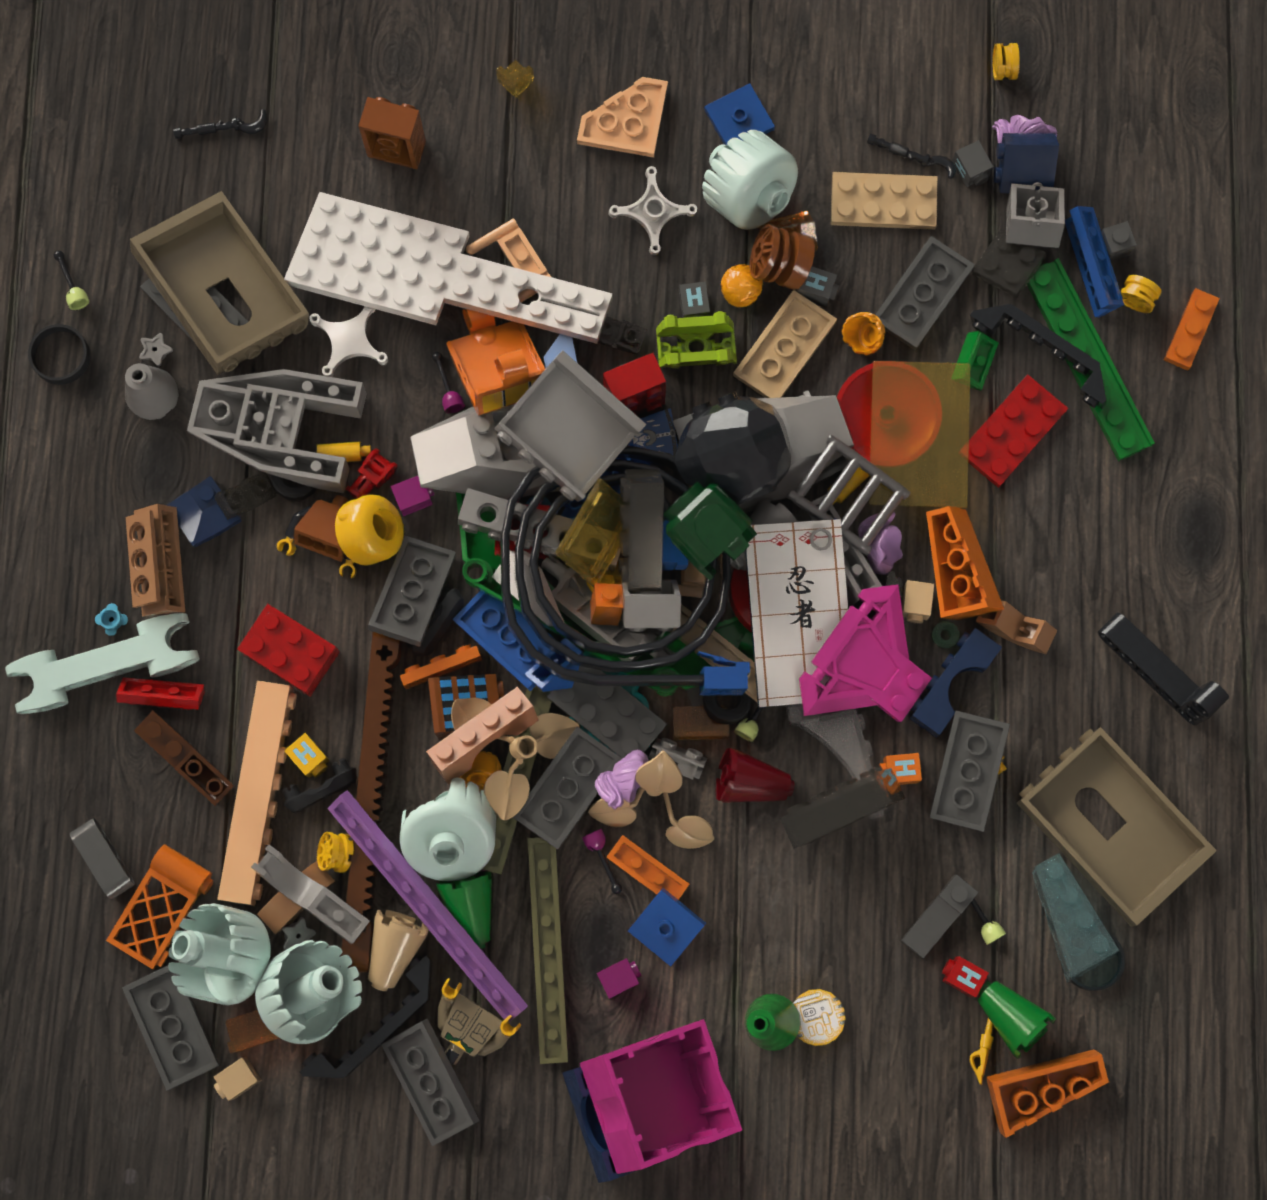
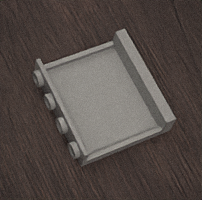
M561 351L494 429L499 432L497 437L508 446L512 444L519 450L518 455L528 464L533 462L540 468L539 473L544 479L550 483L556 482L561 487L560 492L570 501L575 499L578 502L584 499L588 490L646 424L567 353Z

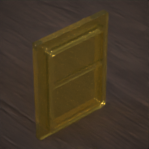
M598 478L554 554L594 587L595 583H600L639 513L604 480Z

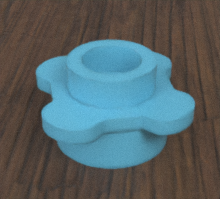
M111 603L100 614L96 615L95 622L105 629L107 635L113 636L121 625L127 624L128 617L118 611L116 604ZM111 617L114 618V621H113V622H110V621H109V619H110Z

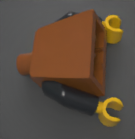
M336 495L332 503L317 500L313 506H308L295 513L285 532L286 539H282L277 543V550L281 552L284 545L288 543L289 550L286 553L287 556H292L296 551L295 545L340 562L345 558L346 562L340 566L339 573L343 577L344 568L350 566L353 570L351 579L354 578L357 573L356 567L353 565L354 562L342 551L335 532L337 513L342 505L348 502V499L341 495Z

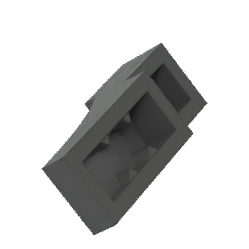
M957 874L954 875L901 939V942L923 959L952 923L963 913L978 894V891Z

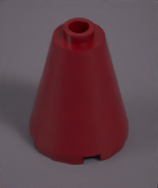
M727 748L718 768L722 770L721 777L716 778L715 795L718 801L723 803L785 801L788 796H792L795 783L794 780H791L790 774L735 748Z

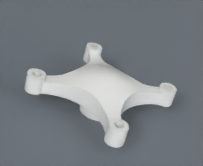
M650 166L645 172L647 188L644 195L631 205L623 207L611 206L609 216L612 218L627 216L640 223L650 238L651 246L649 253L655 256L661 249L659 234L665 223L679 215L694 216L697 212V206L694 204L678 205L666 199L656 183L657 170L655 167Z
M364 306V309L358 316L344 322L334 323L321 319L316 313L311 314V324L324 330L332 344L331 359L328 365L322 368L324 376L333 377L335 369L342 362L352 357H369L378 361L380 365L388 363L387 355L384 352L375 350L366 336L367 321L376 309Z

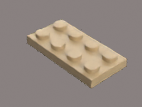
M833 172L831 225L935 230L937 220V176Z
M793 290L733 372V376L765 398H782L836 324L837 318Z

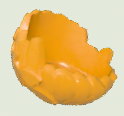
M739 264L732 266L722 277V294L727 302L734 307H747L754 303L761 294L763 279H754L751 276L749 265Z
M860 312L848 317L843 324V341L852 347L854 353L870 355L877 352L883 344L885 327L878 316L869 312Z
M479 752L473 761L472 768L459 777L465 780L466 788L468 782H473L479 786V791L484 790L487 778L496 771H502L498 757L491 752Z

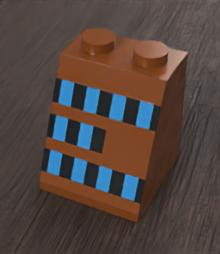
M496 674L428 678L435 735L439 740H442L455 731L451 719V710L456 699L481 698L492 705L500 697L505 696L503 680L498 681Z

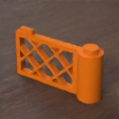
M164 844L153 857L149 870L106 941L151 969H155L157 965L162 967L169 956V951L166 949L171 943L174 933L180 928L181 921L186 918L201 893L205 895L213 885L212 873ZM152 877L161 882L164 894L149 896L147 886ZM168 887L172 888L175 891L168 892ZM144 893L145 899L139 900L141 895ZM180 893L188 898L183 909L173 911L169 895ZM165 897L168 913L154 916L151 900ZM146 902L149 918L135 921L133 913L135 905ZM180 913L175 921L174 914ZM169 916L171 923L170 931L167 934L158 935L155 919ZM129 917L130 923L125 924L126 920ZM150 921L154 937L140 940L136 924ZM131 926L135 942L124 944L116 939L122 928ZM164 937H165L164 941H163L162 944H161V943H160V938H164ZM155 940L157 952L153 959L150 960L143 955L141 943ZM136 945V950L132 949L129 946Z

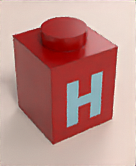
M956 956L954 960L949 959L942 970V974L945 975L943 982L971 998H976L989 972L960 956Z

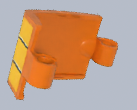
M463 309V316L470 335L448 341L447 348L476 413L480 416L516 404L545 370L524 324L511 321L495 326L494 316Z

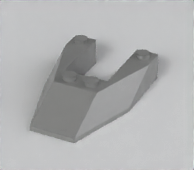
M286 369L201 380L198 384L187 432L262 472L313 488L344 493L350 469L345 457L295 449L304 409L361 419L367 393L363 382Z
M836 395L758 398V400L773 405L783 419L790 442L791 465L788 473L777 485L778 488L775 491L738 505L745 513L754 511L758 503L764 498H771L770 503L773 504L787 498V494L792 490L795 491L828 444L826 442L830 435L841 440L850 448L854 446ZM692 414L673 421L679 440L687 423L693 419ZM836 451L826 467L841 457L842 454Z
M515 404L478 416L473 406L411 436L410 440L420 487L466 494L467 488L499 498L509 499L527 472L536 467L533 462L531 464L525 462L518 455L519 450L512 444L508 446L497 437L499 432L494 429ZM542 476L535 479L522 497L535 495L547 480ZM559 486L551 492L560 491L561 487Z

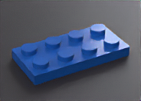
M480 590L453 618V621L524 687L531 691L536 685L525 676V673L536 663L529 659L509 630L503 603ZM515 610L517 623L535 649L544 655L551 650L542 644L523 615Z

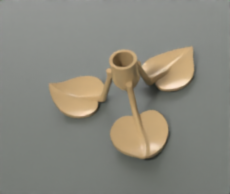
M481 698L456 699L451 710L454 730L470 721L491 706V704ZM545 713L537 716L539 721L529 727L531 736L525 735L517 738L502 736L497 738L510 743V753L516 758L508 773L496 771L487 778L484 785V794L490 807H492L501 820L505 821L514 817L522 809L529 796L528 779L522 774H513L515 769L523 763V759L533 757L536 752L545 758L554 759L575 728L580 727L577 722L563 715Z
M664 750L636 771L635 779L640 788L633 802H627L623 799L624 804L614 810L601 798L588 809L589 815L597 821L611 827H624L636 819L637 812L634 807L637 806L645 790L651 796H659L663 793L669 820L673 825L666 830V837L671 843L681 848L694 849L708 845L714 840L712 827L705 819L698 816H685L677 821L674 818L668 793H673L680 789L683 778L676 763Z

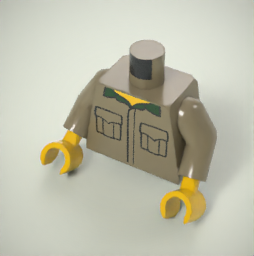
M450 978L444 983L442 997L438 1006V1028L442 1031L441 1037L450 1042L445 1050V1054L453 1065H457L464 1052L472 1057H476L477 1055L486 1056L501 1049L508 1039L520 1029V1023L516 1027H512L509 1024V1019L512 1015L502 1020L459 993L462 987L460 982L456 989L449 986Z

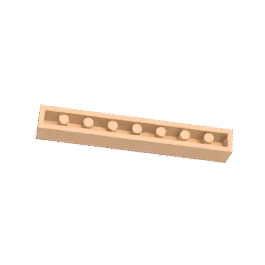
M257 681L217 899L220 901L255 906L256 900L260 901L262 896L263 884H259L260 875L251 866L254 863H260L264 857L266 845H270L273 830L269 829L271 818H275L277 812V802L274 801L276 790L279 791L282 784V774H279L280 764H284L287 754L284 750L287 747H284L285 736H290L292 721L288 720L290 709L294 710L297 694L293 693L294 689L290 685Z

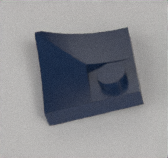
M211 476L167 505L177 507L178 525L194 548L217 537L242 521Z

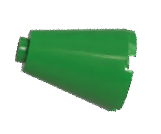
M479 871L475 874L476 877L473 875L462 880L439 881V883H436L444 906L466 930L480 949L485 948V943L490 941L491 871Z
M987 981L978 993L980 995L977 1000L1013 1056L1017 1059L1021 1058V1053L1019 1052L1021 1049L1027 1053L1048 1031L1046 1028L1048 1021L1052 1024L1056 1021V1018L1051 1013L998 981L993 983Z
M766 994L758 997L750 1004L745 1015V1028L751 1041L758 1047L770 1051L781 1050L792 1044L801 1026L800 1014L795 1004L778 994Z

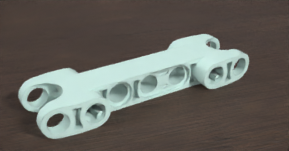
M174 613L141 621L136 624L139 633L137 637L57 660L55 650H45L10 663L5 667L7 677L31 676L34 682L32 693L15 704L17 714L44 712L64 706L69 703L66 694L68 690L144 667H148L150 677H159L177 672L196 663L200 659L197 650L175 651L170 643L174 632L189 623L188 615L186 613Z

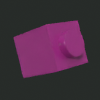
M418 476L391 486L403 516L433 505L430 498L435 495L433 489L420 487Z
M627 958L597 973L609 999L638 985L637 978L641 977L635 961L629 963Z

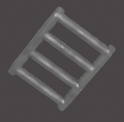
M830 435L826 442L828 444L797 489L787 494V498L818 521L835 520L826 512L858 467L872 477L842 518L841 528L842 539L865 555H868L872 549L870 545L901 500L908 498L911 492L844 442ZM837 451L850 461L819 505L816 506L804 496ZM881 483L894 493L864 536L860 538L851 532L849 527Z

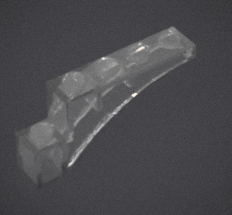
M802 704L784 705L790 727L797 726L816 738L847 769L865 801L870 819L882 817L884 815L883 810L887 809L884 794H879L876 783H880L877 768L871 766L869 759L870 756H873L869 740H864L862 730H865L866 727L863 715L857 714L856 709H849L828 715L822 713L804 716Z

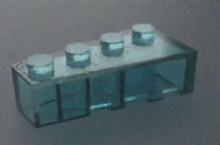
M1059 853L1035 866L1032 875L1047 916L1050 932H1052L1059 960H1061L1064 976L1068 983L1113 958L1119 952V949Z

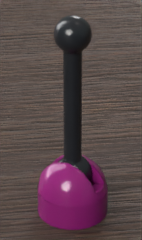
M435 352L432 355V359L437 363L447 392L442 398L444 411L448 414L458 412L465 407L463 398L459 393L451 390L441 361L443 356L440 352Z
M601 828L582 837V840L587 849L598 853L612 884L611 891L614 894H620L622 886L616 882L602 851L606 839Z

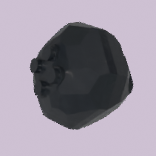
M735 391L718 398L719 403L712 406L709 401L692 408L694 414L691 416L693 419L687 423L680 436L675 456L678 472L689 488L696 482H699L704 488L710 483L718 484L737 505L769 494L778 488L777 485L789 471L791 450L785 424L773 405L753 397L737 396Z

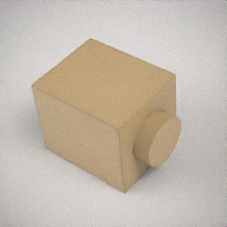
M906 581L903 590L902 613L908 622L923 623V620H928L931 616L934 584Z
M242 1057L214 1076L217 1082L214 1084V1087L222 1099L226 1097L230 1101L236 1099L262 1080L249 1059Z

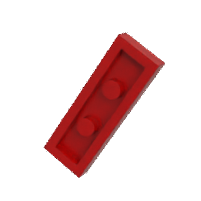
M123 677L117 690L116 698L118 703H128L131 705L140 704L199 710L205 691L204 684Z

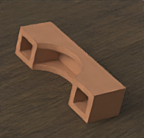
M516 687L426 752L433 766L449 785L453 778H459L472 768L474 759L486 745L505 735L518 736L539 721L533 705L522 691Z

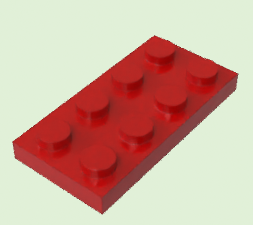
M1027 374L962 447L958 454L999 488L1064 415L1068 407Z

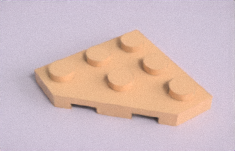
M641 77L625 91L618 92L604 101V104L591 112L590 110L581 118L577 144L654 158L668 81Z

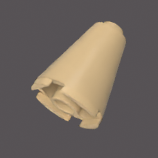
M381 910L377 911L374 919L368 980L372 982L371 986L373 988L387 991L388 988L396 986L428 935L429 929L424 923L420 927L414 924L416 919L411 916L391 910H386L385 915H382Z

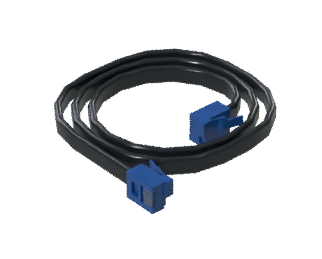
M626 446L616 457L632 458L666 465L680 474L675 464V456L670 453L636 446ZM615 459L605 471L625 473L600 476L589 490L624 485L638 488L650 496L661 510L663 521H660L656 528L657 571H673L674 567L675 570H686L688 559L672 543L671 538L666 534V525L669 521L663 513L670 507V503L657 486L641 476L653 478L680 497L689 489L688 486L657 466ZM537 466L528 471L507 503L500 538L501 596L508 628L529 659L560 679L589 685L699 686L700 695H743L748 689L747 676L750 673V662L730 661L721 656L698 651V656L711 659L714 663H718V665L730 667H703L699 675H596L565 669L535 649L517 623L510 591L509 536L514 510L531 483L541 476L539 473L541 469ZM548 481L544 483L522 513L514 552L515 583L522 615L542 644L573 665L607 672H642L672 666L702 647L726 611L731 581L730 557L725 552L720 554L721 582L715 614L700 637L673 655L643 661H609L579 655L548 634L531 609L524 579V545L529 520L545 496L559 487L554 481L552 483ZM563 494L557 497L536 527L528 565L536 602L556 631L588 652L624 659L660 652L690 632L711 600L715 575L710 580L705 577L702 598L687 622L656 642L631 647L595 642L563 622L544 594L538 566L543 533L560 508L571 502ZM717 558L710 563L715 570Z

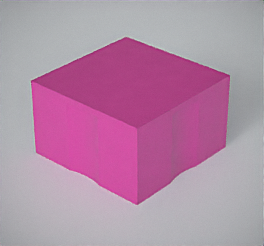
M704 1019L580 1063L617 1174L642 1170L678 1156L690 1147L709 1144L742 1131L730 1092L721 1077L718 1058Z

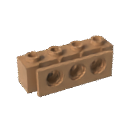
M155 504L135 510L134 515L126 517L132 605L134 608L141 607L142 617L153 618L161 615L185 613L177 507ZM135 531H137L138 539L135 538ZM137 557H139L140 566L137 564ZM139 584L142 585V592L139 590Z

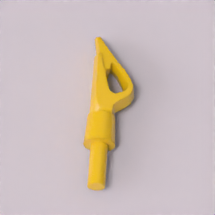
M989 1018L985 1033L981 1034L980 1049L973 1052L969 1059L980 1085H982L989 1051L994 1039L991 1036L993 1024ZM976 1057H980L981 1065L978 1067V1069L976 1068L974 1059Z

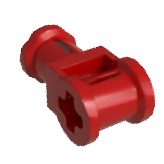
M375 448L368 454L362 466L358 469L360 476L351 486H347L345 490L355 499L368 495L374 487L379 489L383 483H386L397 470L398 464L388 461L380 454V450Z

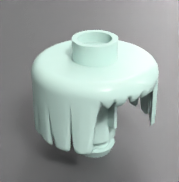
M757 130L747 131L748 133L742 132L738 135L742 140L732 138L727 142L728 145L722 144L716 147L709 158L713 171L707 170L705 172L704 178L708 183L703 182L702 184L703 197L707 204L736 227L745 230L758 228L781 213L790 200L798 177V167L795 158L763 132Z
M453 778L449 791L441 793L435 801L432 800L425 805H420L416 810L410 812L407 818L406 810L403 811L400 830L402 854L415 871L434 880L457 881L473 876L486 866L493 854L496 835V814L492 807H490L484 790L479 791L477 784L468 782L466 788L464 779Z
M216 903L200 905L198 909L188 913L187 917L193 919H183L179 926L187 931H176L172 937L173 943L169 949V957L179 961V963L171 962L168 965L169 971L178 975L171 976L172 982L175 986H178L177 989L180 994L221 1005L239 1004L255 992L269 964L271 946L267 929L256 915L248 911Z
M307 940L300 944H295L269 961L256 987L255 1000L262 1021L277 1037L294 1044L317 1042L328 1036L345 1016L360 1006L362 998L357 995L362 992V982L360 980L353 981L359 976V971L356 967L348 968L352 964V959L349 955L340 956L343 953L340 947L335 945L328 946L329 944L325 941L315 942Z

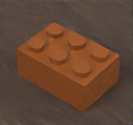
M367 97L358 126L367 156L418 170L426 143L419 110L409 104H393L382 97H376L375 99Z

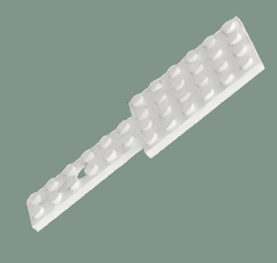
M322 192L318 194L284 278L289 286L433 325H437L444 303L596 344L598 343L613 299L612 293L465 255L463 253L469 239V231ZM525 289H532L538 293L539 298L537 301L531 302L530 305H525L519 301L518 295Z

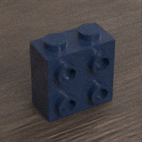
M1003 133L1002 143L997 144L996 150L997 159H1000L999 167L994 168V183H998L1000 193H1010L1011 183L1033 185L1039 182L1043 187L1054 188L1059 143L1055 133Z

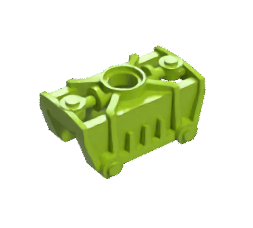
M718 311L713 316L687 318L667 315L656 328L660 369L716 364V366L728 363L737 364L734 323L726 315V312ZM731 332V337L723 339L721 343L709 340L715 333ZM675 336L682 342H677V346H671L667 342H660V337ZM699 341L703 344L704 350L702 352H691L689 350L690 343Z

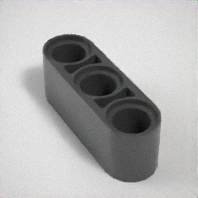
M95 818L69 833L98 884L110 900L135 885L133 877Z

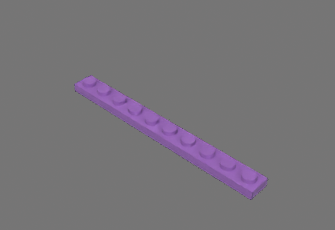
M348 790L342 793L327 809L501 1017L505 1019L512 1015L509 1022L513 1020L528 1005L431 891L430 887L407 863L394 844L384 835L357 800L353 798Z

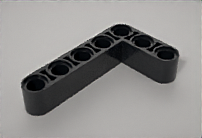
M1115 613L1098 631L1099 637L1190 724L1198 725L1209 719L1229 699L1227 692L1214 681H1209L1198 687L1124 615Z

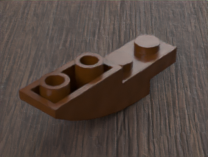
M154 710L134 730L214 806L233 788L234 785Z

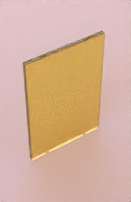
M873 361L870 462L911 492L910 496L905 500L902 499L898 506H952L967 508L970 364ZM880 483L870 497L869 505L885 506L894 492Z

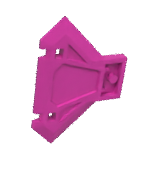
M899 585L862 589L857 596L863 602L860 608L849 607L811 661L816 667L814 673L810 675L804 671L799 678L804 716L877 705L894 720L902 722L932 679L909 660ZM871 610L876 612L872 619L867 617ZM826 675L829 677V680L824 686L821 680Z

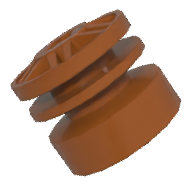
M772 224L765 225L756 237L752 248L749 267L751 276L754 279H763L768 283L776 281L779 286L789 289H799L806 281L813 264L814 240L806 234L795 231L788 233L785 228H777Z

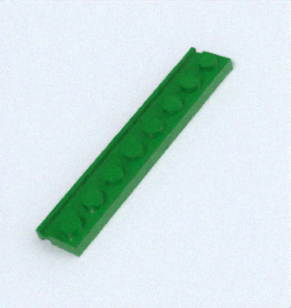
M1059 258L1024 273L1023 278L1049 329L1100 363L1106 405L1103 409L1098 405L1096 408L1091 406L1090 408L1117 460L1121 461L1143 449L1153 446L1155 442ZM1065 358L1081 389L1090 377V374L1087 373L1086 376L1080 374L1072 367L1074 364Z

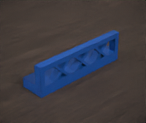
M1077 206L1069 210L1071 217L1065 220V224L1094 316L1101 317L1123 306L1124 302L1094 208Z

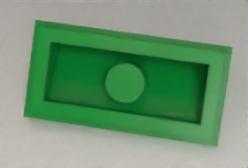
M980 331L969 332L964 341L951 380L979 391L982 390L999 342Z

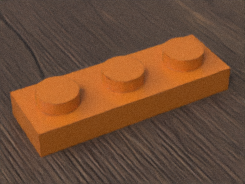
M1197 288L1193 290L1164 361L1187 371L1191 368L1220 298Z
M465 645L456 649V654L449 657L439 655L430 660L431 664L423 667L417 664L404 670L405 674L400 675L403 686L407 690L427 682L428 678L440 677L481 661L482 658L477 646Z
M623 835L606 857L656 895L664 888L679 900L690 885Z

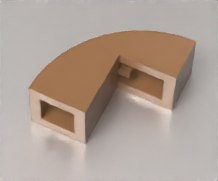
M1001 601L1004 610L978 615L976 622L987 630L1012 643L1042 654H1047L1057 633V630L1048 622L1026 617L1006 601Z
M317 861L302 871L303 874L327 889L335 882L326 871L319 869ZM278 892L257 915L276 935L282 931L284 926L293 923L304 909Z

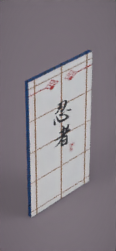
M836 518L833 520L751 525L757 535L748 542L750 546L745 550L758 707L802 704L799 678L804 671L810 675L814 673L816 667L811 661L848 610L841 519ZM823 528L831 533L832 543L826 550H816L812 547L810 535L814 530ZM822 531L817 532L813 539L815 545L821 548L825 547L828 543L827 534ZM825 675L824 678L821 680V683L824 686L829 680V677Z

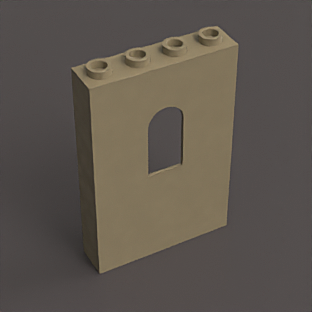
M222 191L130 239L131 253L217 375L224 371L230 372L234 370L240 362L247 358L249 360L254 359L265 348L279 345L285 337L292 333L298 334L302 332L308 325L309 312L286 280H284L281 273ZM228 278L252 312L250 321L241 326L228 322L206 291L207 289Z
M1101 727L1094 732L1090 728L1078 739L1081 744L1076 749L1070 746L1058 757L1061 762L1055 768L1050 765L1039 775L1042 780L1038 784L1033 786L1030 783L1019 793L1022 798L1017 804L1118 914L1133 927L1143 921L1217 850ZM1083 788L1095 789L1126 822L1109 840H1106L1077 809L1075 797L1079 790Z

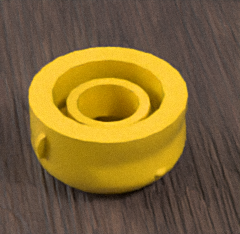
M369 494L350 500L342 505L336 516L335 532L338 543L345 555L359 565L368 566L388 560L399 551L404 537V524L399 511L390 501L382 496Z

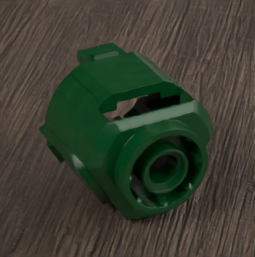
M696 482L663 513L669 521L666 525V534L671 538L672 543L708 580L712 579L717 572L710 564L722 552H725L731 559L735 560L750 546L748 542L757 535L750 525L752 520L718 484L710 483L704 488L699 482Z

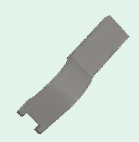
M268 844L265 848L267 854L259 864L254 863L251 868L288 899L307 910L350 944H353L370 921L325 886L318 884L299 871L279 851Z

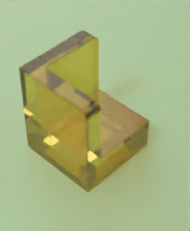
M516 60L506 69L501 66L496 69L498 82L515 98L534 82L533 68L529 65L524 68Z

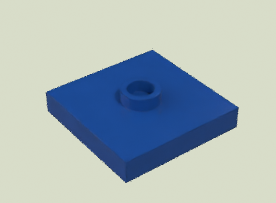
M750 83L704 106L707 116L725 145H728L727 142L732 138L742 140L738 136L742 132L748 133L747 131L757 130L767 134L775 129L772 120Z
M662 888L628 932L671 967L705 926L706 922L666 889Z

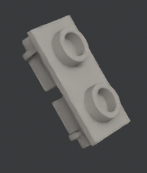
M657 738L648 758L652 760L664 750L673 761L679 763L678 768L681 774L692 780L693 778H700L703 769L699 767L704 768L708 759L703 757L700 751L692 748L686 750L678 747L675 741L668 738H662V740Z

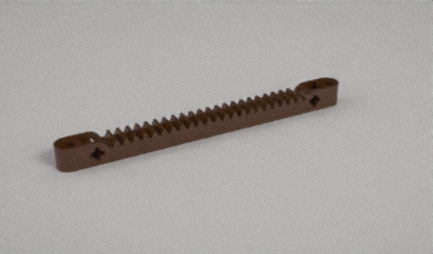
M373 632L356 800L375 823L382 822V819L376 813L383 811V808L377 802L384 800V797L378 791L385 789V786L379 780L386 778V775L380 769L387 767V764L381 758L388 756V753L382 747L389 746V742L383 737L390 735V731L384 726L391 724V720L385 715L392 713V709L386 704L393 702V698L388 693L394 692L393 686L389 683L395 681L394 675L389 673V671L396 668L400 662L402 641ZM388 649L392 656H388L386 661H384L380 654H384L385 650ZM352 839L354 851L350 858L351 865L349 868L346 903L367 918L366 912L373 910V907L368 905L367 901L373 900L375 897L369 894L368 890L376 887L375 884L369 882V879L376 877L377 874L370 871V868L375 867V865ZM367 918L370 922L366 926V931L362 932L353 944H350L344 938L342 940L343 953L341 956L349 955L352 959V964L348 968L356 967L359 972L369 973L374 928L369 918Z

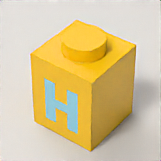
M306 733L284 750L308 778L312 776L316 778L328 768L326 764L330 761L329 758Z

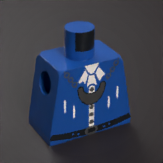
M671 408L640 418L646 425L640 433L633 437L627 446H636L676 456L678 444ZM648 462L650 465H658V463Z

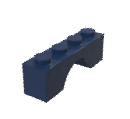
M976 628L970 634L965 632L956 644L960 647L955 656L951 653L947 656L941 665L945 669L940 677L936 675L932 677L926 686L929 692L925 698L919 697L910 709L913 712L910 720L935 738L941 734L955 714L948 697V689L953 677L966 671L983 673L1002 648Z
M581 1066L562 1073L598 1183L611 1181L635 1172L616 1173Z

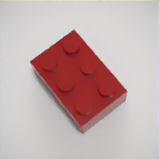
M654 353L603 373V386L636 416L644 412L648 414L657 412L665 404L666 380Z
M268 603L237 648L244 656L311 697L340 653L336 646Z

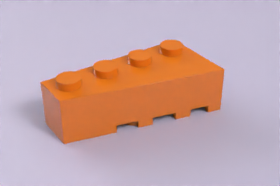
M947 506L926 512L940 617L961 620L1004 610L966 509Z
M1094 1049L986 1077L999 1132L1005 1138L1015 1134V1131L1024 1126L1037 1122V1119L1048 1113L1063 1108L1062 1106L1070 1101L1077 1100L1109 1082L1102 1054Z

